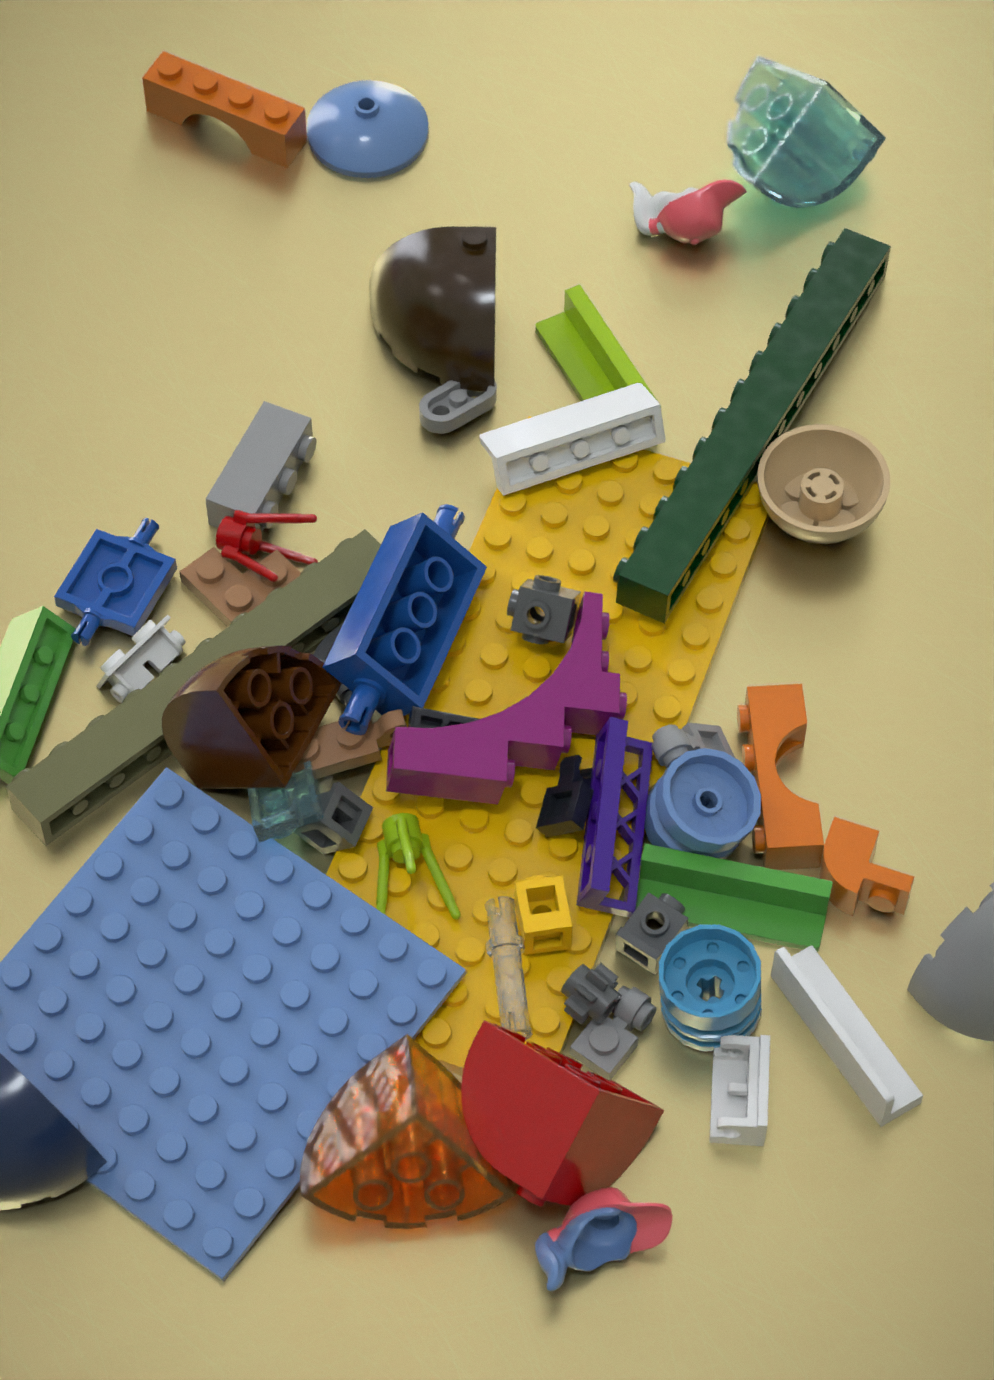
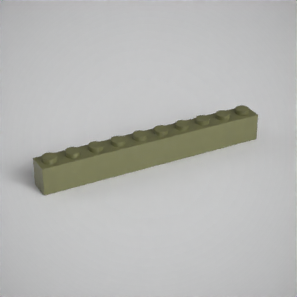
M366 529L353 538L344 539L337 545L334 552L318 563L309 564L304 568L299 577L285 587L274 589L264 602L250 612L238 615L228 628L214 638L203 640L193 653L179 663L168 665L162 670L158 678L144 688L136 689L129 693L115 709L106 715L94 718L84 731L70 741H65L55 746L48 757L34 767L20 771L13 778L12 782L6 786L13 812L45 846L172 755L162 731L163 712L174 694L202 667L229 653L261 646H292L291 649L300 653H312L330 632L344 623L381 544Z

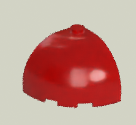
M484 1020L468 1051L461 1083V1103L466 1127L472 1141L484 1159L501 1174L519 1185L516 1190L518 1195L543 1207L545 1201L571 1206L581 1196L591 1191L610 1187L641 1152L664 1110L611 1079L609 1081L591 1071L583 1072L581 1070L583 1064L549 1047L546 1049L531 1041H527L524 1044L527 1039L525 1036Z

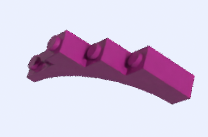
M584 592L575 617L570 650L554 673L526 698L502 712L470 723L437 728L395 727L388 749L386 792L498 805L504 788H511L513 785L515 766L555 770L561 753L568 754L572 732L597 735L610 717L624 719L627 707V694L620 692V674L608 672L609 652L602 651V640L606 639L609 629V613L602 612L603 594Z

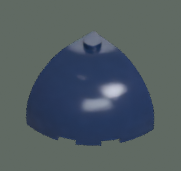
M0 1053V1210L22 1208V1204L38 1201L48 1196L55 1198L78 1186L99 1170L107 1161L78 1129Z

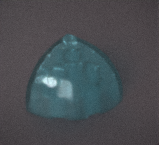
M757 56L740 85L735 97V101L739 104L735 121H728L727 147L733 151L734 161L732 164L736 171L764 196L779 204L795 208L823 204L841 194L858 178L867 164L874 159L877 150L886 139L828 81L761 56Z

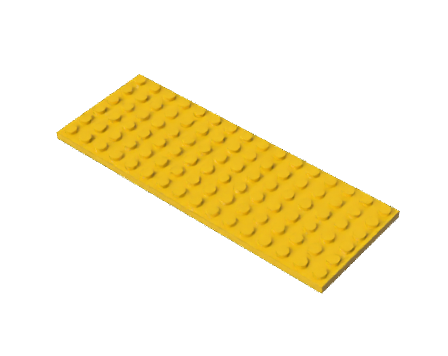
M643 449L504 496L497 488L469 550L487 568L423 708L482 719L502 712L526 698L554 673L570 650L573 631L565 643L549 640L548 644H535L523 640L522 633L511 631L513 617L507 615L508 603L513 589L519 590L520 586L527 579L534 580L535 575H544L561 580V587L581 591L578 607L585 591L603 594L602 612L609 613V629L606 639L602 640V651L609 652L608 672L620 674V692L627 694V707L623 719L628 721L627 737L653 743L652 736L661 727L673 724L682 729L691 721L769 518L760 499L758 483L754 482L665 624L616 603L617 583L613 582V576L620 560L623 557L629 559L633 553L634 543L643 526L649 528L654 521V512L660 499L663 496L669 497L673 492V484L681 467H689L691 463ZM409 714L403 716L407 727L409 722ZM572 732L568 754L561 753L555 770L515 766L513 785L511 788H504L498 805L386 792L389 746L382 747L380 751L382 760L375 762L360 796L361 799L373 807V810L356 846L336 851L326 875L376 908L379 869L377 843L384 839L382 824L388 817L395 814L410 813L415 815L419 820L421 833L429 835L431 849L452 892L461 916L457 920L451 917L422 853L415 860L416 872L413 874L407 872L405 863H397L392 857L390 858L385 915L467 971V974L402 1056L462 1076L468 1051L484 1020L525 1036L527 1039L524 1044L527 1041H531L546 1049L549 1047L561 1054L563 1053L575 1019L564 1011L566 1007L564 1002L568 998L561 993V989L569 976L580 965L585 964L588 968L595 970L616 915L576 906L585 826L581 831L547 838L536 829L546 788L558 785L561 761L565 757L579 754L582 757L579 769L592 768L596 735ZM625 751L623 771L628 776L638 769L639 755ZM653 751L648 794L667 769L666 766H661L658 763ZM635 779L634 781H632V783H633V785L636 787V779ZM621 788L618 813L624 818L633 812L634 803ZM632 821L627 824L630 829H631ZM644 828V835H643V843H644V840H645L646 835H647V834H646V831H645V828ZM616 831L613 856L618 861L628 855L629 845L621 834ZM625 864L622 867L625 871H627V864ZM611 873L610 890L606 897L621 901L624 895V888L614 874ZM534 875L563 876L573 926L572 949L524 955L514 901L515 882L524 881L526 878Z

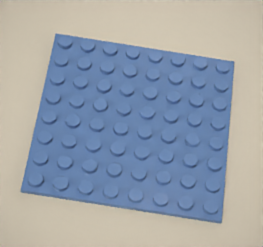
M166 767L0 962V1053L78 1129L107 1161L86 1181L224 1282L467 974V971Z

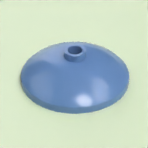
M375 80L350 82L324 94L311 109L306 127L308 143L316 158L337 173L357 178L383 177L406 168L420 156L426 146L429 134L428 117L419 100L410 92L397 85Z

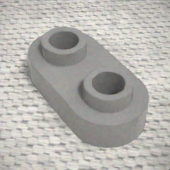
M450 380L427 393L419 403L421 425L430 432L444 434L452 432L482 415L496 403V381L494 380V386H488L486 392L460 389V382Z

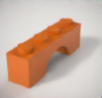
M162 51L142 77L147 112L182 125L188 116L194 114L214 117L235 130L245 141L253 155L282 167L288 168L307 142L304 107L165 51Z
M802 684L748 686L745 705H737V724L739 733L747 732L748 744L742 745V763L752 772L761 794V814L758 818V825H755L752 830L754 854L762 853L763 867L775 870L820 868L824 840L819 804L803 799L791 792L781 781L776 769L785 756L804 747L807 716Z

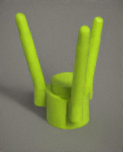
M400 813L388 817L382 824L384 839L377 843L379 869L376 909L383 914L386 912L390 858L392 857L397 863H405L407 872L413 874L416 872L415 860L422 853L451 917L455 920L459 919L461 916L460 911L433 854L429 835L421 833L418 818L410 813Z

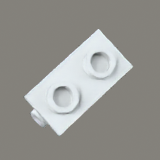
M167 615L157 625L152 620H149L131 638L136 645L129 652L124 654L120 649L117 650L100 667L105 674L97 684V687L100 689L105 683L109 682L113 686L110 689L112 696L122 703L129 693L136 689L144 688L154 679V676L143 666L146 662L160 673L183 652L182 646L186 641L179 632L173 630L169 633L164 628L171 617Z

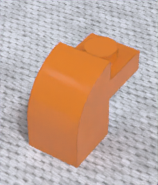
M834 817L825 840L819 873L820 879L833 881L829 901L836 908L851 916L854 915L858 901L868 903L873 909L881 912L893 911L904 915L909 902L914 876L872 863L879 835L878 830Z

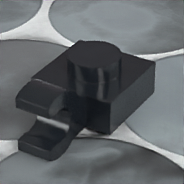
M579 754L565 757L561 761L558 785L546 788L536 829L547 838L584 829L594 790L590 787L592 768L579 769L582 760Z

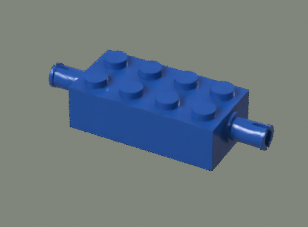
M440 505L434 521L422 512L389 527L322 668L352 691L346 708L338 721L339 725L343 728L348 720H350L345 731L351 734L364 735L368 730L369 722L375 710L381 715L393 710H402L403 716L410 713L413 706L424 707L487 566L455 540L460 526L465 521V515L461 511L454 520V516L459 508L453 505Z

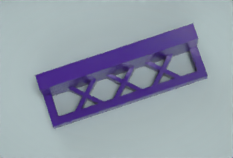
M610 717L596 735L590 784L594 792L586 818L576 906L630 918L636 910L653 750L651 742L627 737V720ZM625 751L639 755L638 769L628 776L623 771ZM635 779H636V787H635V786L633 785V783H632V781H634ZM621 788L634 803L633 812L624 818L618 813ZM632 821V825H631V829H630L627 824ZM616 831L621 834L629 845L628 855L618 861L613 856ZM625 864H627V871H625L622 867ZM611 873L614 874L624 888L623 901L606 897L610 890Z

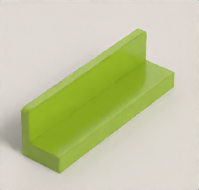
M580 284L565 290L564 312L536 323L535 331L580 401L636 383H641L655 398Z

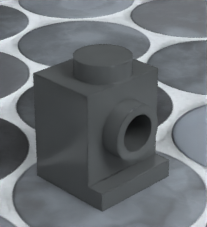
M336 782L333 783L330 791L304 797L289 829L322 854L353 848L360 838L373 807L343 784Z
M648 892L624 927L621 926L616 933V950L656 975L659 971V960L666 945L680 932L688 929V917L683 915L685 907L677 899L666 893H662L657 898ZM652 918L663 926L660 929L653 930L646 923Z

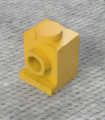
M534 875L526 878L524 881L515 882L514 901L524 955L572 949L573 926L563 876Z

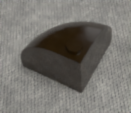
M450 226L430 228L410 234L392 244L379 257L370 276V313L378 336L380 338L383 337L392 347L393 355L416 373L422 369L440 377L441 384L452 380L460 382V389L486 392L488 386H494L496 227Z

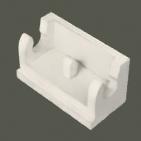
M760 1035V1037L722 1036L720 1048H714L709 1143L764 1146L768 1124L770 1035Z

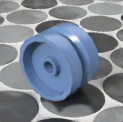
M702 748L685 752L669 765L663 776L658 779L648 794L644 826L648 840L655 846L726 859L753 830L761 814V794L755 777L741 761L724 751Z

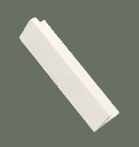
M641 383L623 387L491 430L479 436L481 445L492 458L496 485L503 496L666 442L660 403Z
M811 945L793 956L788 953L785 947L776 950L771 970L772 979L880 1127L921 1104L923 1094L815 948Z

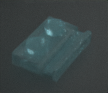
M310 760L304 762V770L292 774L286 787L248 788L252 827L259 842L271 838L282 839L291 835L297 828L304 826V818L316 815L317 820L324 818L318 778Z

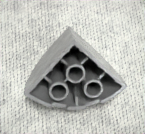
M994 882L990 885L993 890L982 900L979 908L974 913L968 907H965L940 934L945 941L936 950L934 958L930 953L924 955L907 989L923 1009L938 1022L960 1034L985 1041H994Z

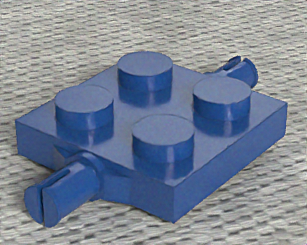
M143 518L133 537L114 536L99 529H96L54 596L57 607L82 617L77 628L71 634L72 639L76 643L80 644L82 642V646L89 645L99 626L111 627L134 636L144 625L177 570L175 558L156 552L149 546L154 535L159 530V525L151 519L149 523V518Z

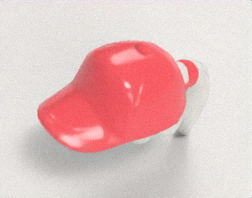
M726 179L714 181L699 190L691 187L680 193L662 191L656 193L653 197L642 184L638 182L630 183L631 190L634 193V219L640 232L645 235L666 233L674 240L681 243H691L692 245H697L699 242L719 234L722 229L724 209L747 193L741 184Z

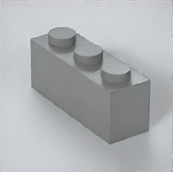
M266 401L263 402L205 499L209 525L218 528L222 519L226 516L233 517L236 510L247 513H278V504L283 495H289L294 489L298 476L297 471L303 461L309 462L314 454L317 440L313 437L312 419L310 417ZM254 523L261 532L265 527L270 528L273 523Z

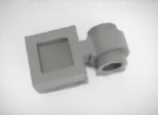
M687 723L682 729H679L677 725H666L658 729L652 736V750L658 763L661 766H666V768L685 752L702 748L724 751L735 758L721 727L717 725Z
M622 986L617 991L622 997L612 1011L614 1019L611 1020L607 1017L601 1023H597L592 1019L570 1046V1055L609 1081L638 1046V1037L631 1033L632 1029L636 1028L639 1031H643L649 1025L657 1010V1007L651 1004L652 998L636 987L629 989L626 986Z

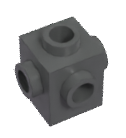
M535 575L534 580L527 579L520 586L519 590L513 589L509 599L507 615L513 617L511 631L522 633L523 640L535 644H548L549 640L565 643L572 635L581 591L561 587V580L550 576Z

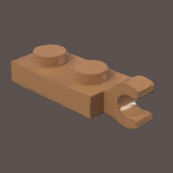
M402 710L387 712L375 723H372V720H370L368 730L364 735H354L345 731L350 720H348L343 728L339 725L338 721L318 727L290 778L292 785L382 760L379 748L390 745L395 727H407Z

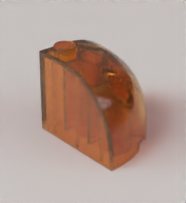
M408 1034L360 1068L333 1096L318 1118L309 1136L300 1168L301 1196L317 1207L349 1221L355 1222L357 1216L384 1221V1228H427L426 1221L454 1215L457 1216L458 1221H462L482 1214L516 1195L514 1182L493 1168L484 1159L471 1139L463 1115L461 1083Z

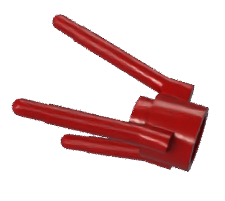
M236 510L233 517L226 516L219 524L216 533V546L222 551V557L235 560L271 582H276L278 580L277 574L247 555H254L258 550L269 554L278 550L286 559L309 565L314 562L318 563L316 558L262 541V532L256 528L254 523H315L317 516L315 514L247 513Z

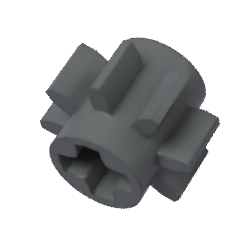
M601 962L595 970L588 968L585 964L580 965L569 976L561 989V993L568 998L564 1002L566 1006L564 1011L581 1025L588 1017L594 1019L597 1023H601L614 1010L622 997L615 990V987L618 985L616 981L619 977Z

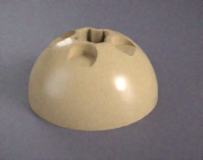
M815 424L792 429L776 438L767 447L759 462L757 483L762 504L767 514L779 528L805 542L832 544L855 537L875 521L888 497L890 473L880 451L865 437L843 427Z

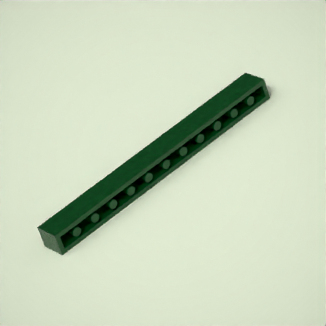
M844 228L836 242L830 241L827 244L821 258L820 267L818 269L812 268L808 273L801 296L794 295L786 311V319L782 324L777 322L772 328L767 348L764 352L758 350L749 368L748 377L746 380L740 378L737 381L731 395V403L727 409L721 407L718 410L709 437L702 436L698 441L693 453L692 463L689 467H681L673 484V492L669 497L663 496L658 502L653 516L654 521L649 528L643 526L639 531L634 543V551L630 558L623 557L618 563L613 576V582L617 583L616 603L665 624L756 481L758 466L763 453L776 438L787 432L886 276L891 249L890 245Z

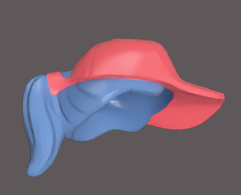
M614 1187L597 1189L581 1196L571 1205L561 1226L543 1233L536 1240L535 1251L540 1267L547 1276V1289L554 1291L562 1285L565 1280L567 1267L575 1270L592 1271L609 1261L624 1260L630 1253L656 1247L665 1240L670 1232L673 1218L670 1207L661 1203L631 1202L625 1193Z

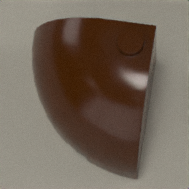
M261 646L242 649L224 655L205 665L192 675L174 694L166 706L162 716V731L170 751L198 789L286 787L342 684L322 668L324 662L310 653H300L291 649L292 646Z

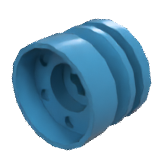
M698 925L680 932L666 945L659 960V989L661 1013L669 1032L683 1045L699 1051H714V1048H720L722 1036H750L762 1015L761 961L753 944L740 932L722 925Z

